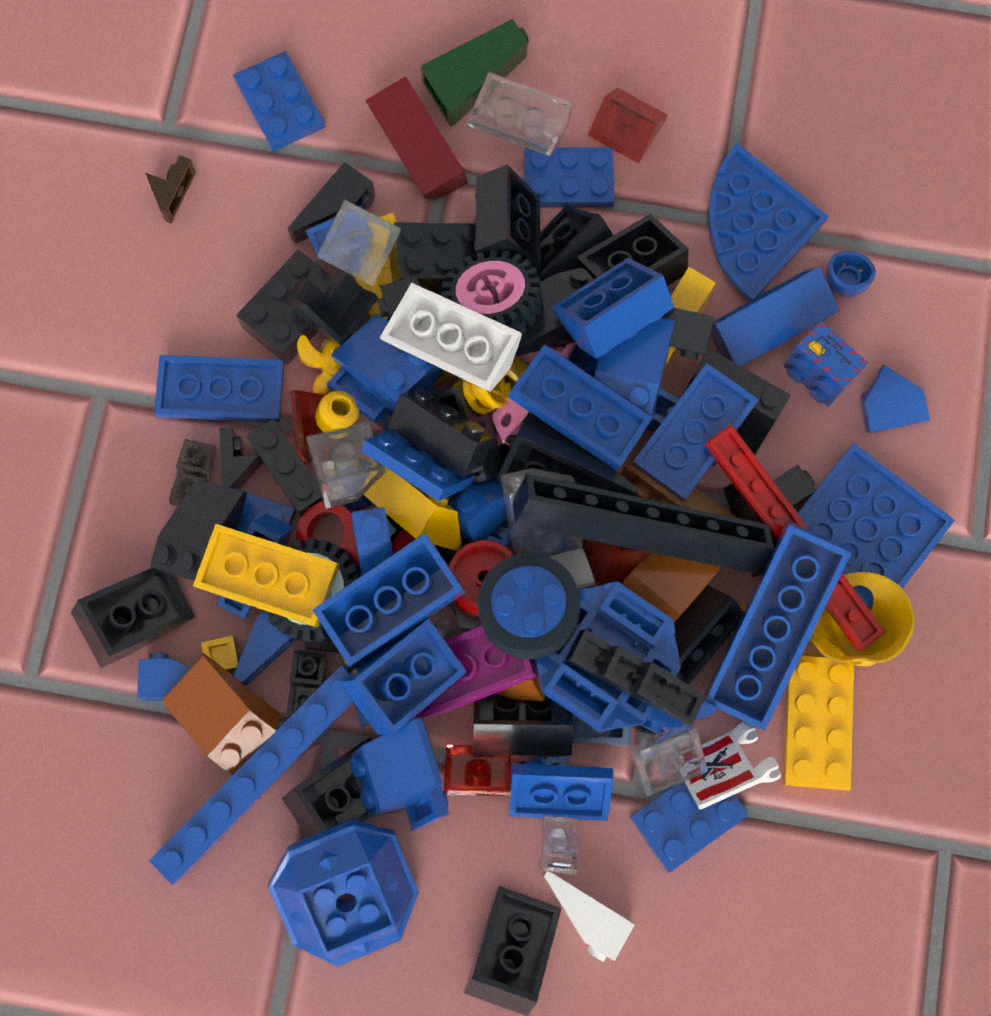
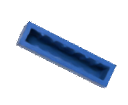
M820 267L808 268L762 293L753 301H748L714 320L710 336L723 357L742 366L840 310Z

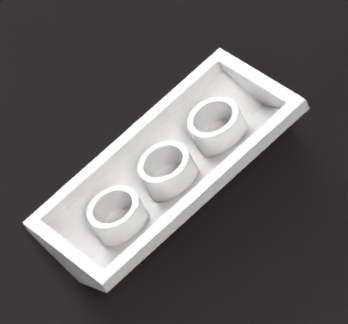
M411 283L381 334L380 339L490 392L510 370L522 334Z

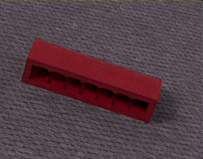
M406 76L365 100L424 198H441L468 183L465 171Z

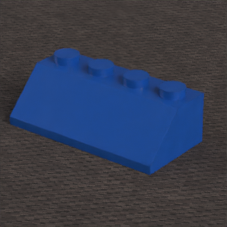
M425 533L312 610L348 666L357 667L410 629L459 598L466 591Z

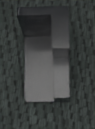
M341 271L324 293L308 278L302 276L283 301L323 338L341 346L347 341L375 304L378 296L371 291L363 289L350 275Z

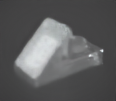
M544 815L542 822V851L538 864L542 871L577 874V818Z

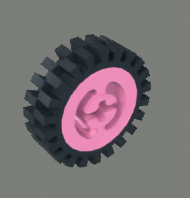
M490 250L489 258H484L483 252L476 253L477 261L473 262L471 257L468 256L464 258L465 267L459 263L453 266L455 273L449 271L446 275L447 282L443 281L442 297L517 330L521 334L527 331L526 324L531 327L535 324V316L539 317L541 314L540 306H543V299L537 270L535 267L532 268L530 261L527 259L522 261V256L519 254H515L511 259L510 252L504 250L502 256L498 257L497 250Z

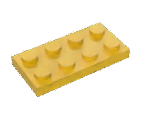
M215 524L193 587L318 628L320 621L312 609L329 598L340 564Z
M801 656L786 687L783 785L851 790L854 665L848 662H836L825 657Z

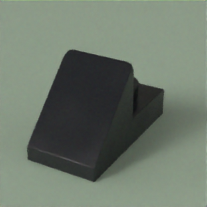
M232 427L219 428L222 486L240 489L263 464V461L259 455L238 457V455H243L242 437L237 436Z

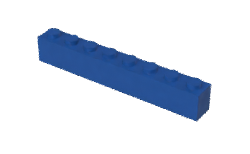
M340 666L149 860L172 885L181 880L354 704V701L339 682L351 672L346 666Z

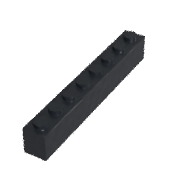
M528 473L512 499L514 525L755 574L774 551L768 524Z

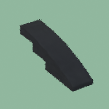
M587 630L579 631L565 659L617 690L689 726L693 725L706 697L705 694L653 662L646 663L620 646H611Z

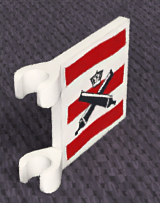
M742 721L731 732L673 757V761L699 810L758 783L773 782L781 777V772L778 769L779 764L774 757L764 759L753 769L739 744L753 743L758 739L755 726Z

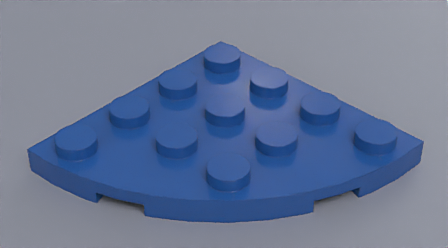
M736 143L721 164L712 186L708 205V230L710 242L721 270L736 291L748 302L753 301L763 292L823 226L829 216Z

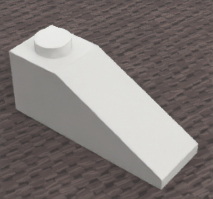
M545 870L543 877L581 939L589 945L587 952L602 962L605 961L606 957L615 961L635 925L550 871Z

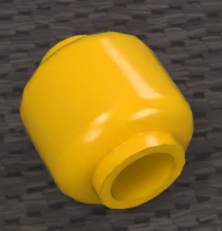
M333 391L325 395L316 409L315 418L317 425L324 433L330 436L337 437L350 432L359 418V408L356 406L354 398L343 391Z

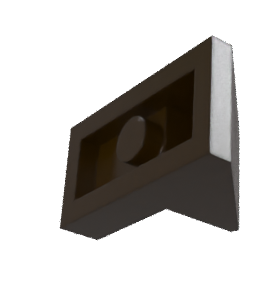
M179 155L176 163L169 167L167 181L145 173L159 209L168 223H172L196 174L191 159Z

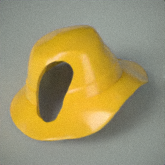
M856 572L844 575L853 588L861 585L872 592L873 606L870 611L886 633L862 652H857L828 611L824 609L810 641L830 660L848 662L855 666H872L876 663H884L896 658L904 650L914 631L915 616L907 594L897 583L877 573Z

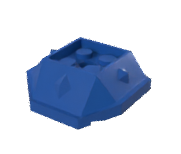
M618 581L604 584L603 586L579 590V621L571 639L555 653L534 659L541 691L597 731L643 725L654 708L606 684L565 659L579 631L587 630L611 646H620L644 662H653L676 676L681 667L675 639L674 621Z
M349 820L287 846L275 872H273L268 881V889L292 944L337 967L400 941L419 893L395 831L355 820ZM342 894H352V897L347 900L338 899Z

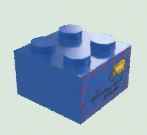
M821 321L795 347L783 367L787 370V374L792 380L797 383L801 382L810 390V395L817 402L824 403L829 407L852 384L869 362Z

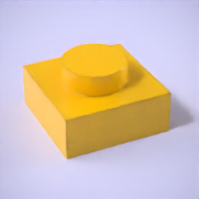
M233 635L201 642L203 654L205 653L226 671L237 668L239 657L236 640Z

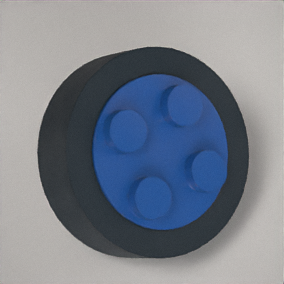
M518 554L499 562L484 578L478 594V611L484 633L496 648L520 659H538L560 650L573 636L579 621L580 596L574 578L562 564L540 554Z

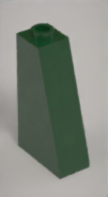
M513 19L421 65L422 82L450 127L459 122L527 57V44H529L527 33L522 27L518 28Z

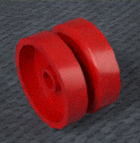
M480 540L469 543L456 552L449 564V567L466 591V593L453 601L454 605L463 615L474 621H480L478 594L482 584L481 581L484 580L495 565L506 558L514 556L507 547L495 541Z

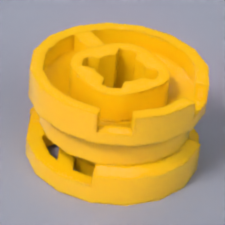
M503 378L490 392L463 379L465 398L477 413L487 414L495 410V408L498 409L508 404L507 400L510 399L508 395L511 387L510 383L506 384Z

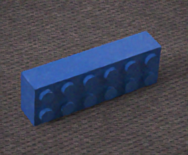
M787 520L774 547V551L706 689L704 702L755 727L766 730L852 554L847 546Z

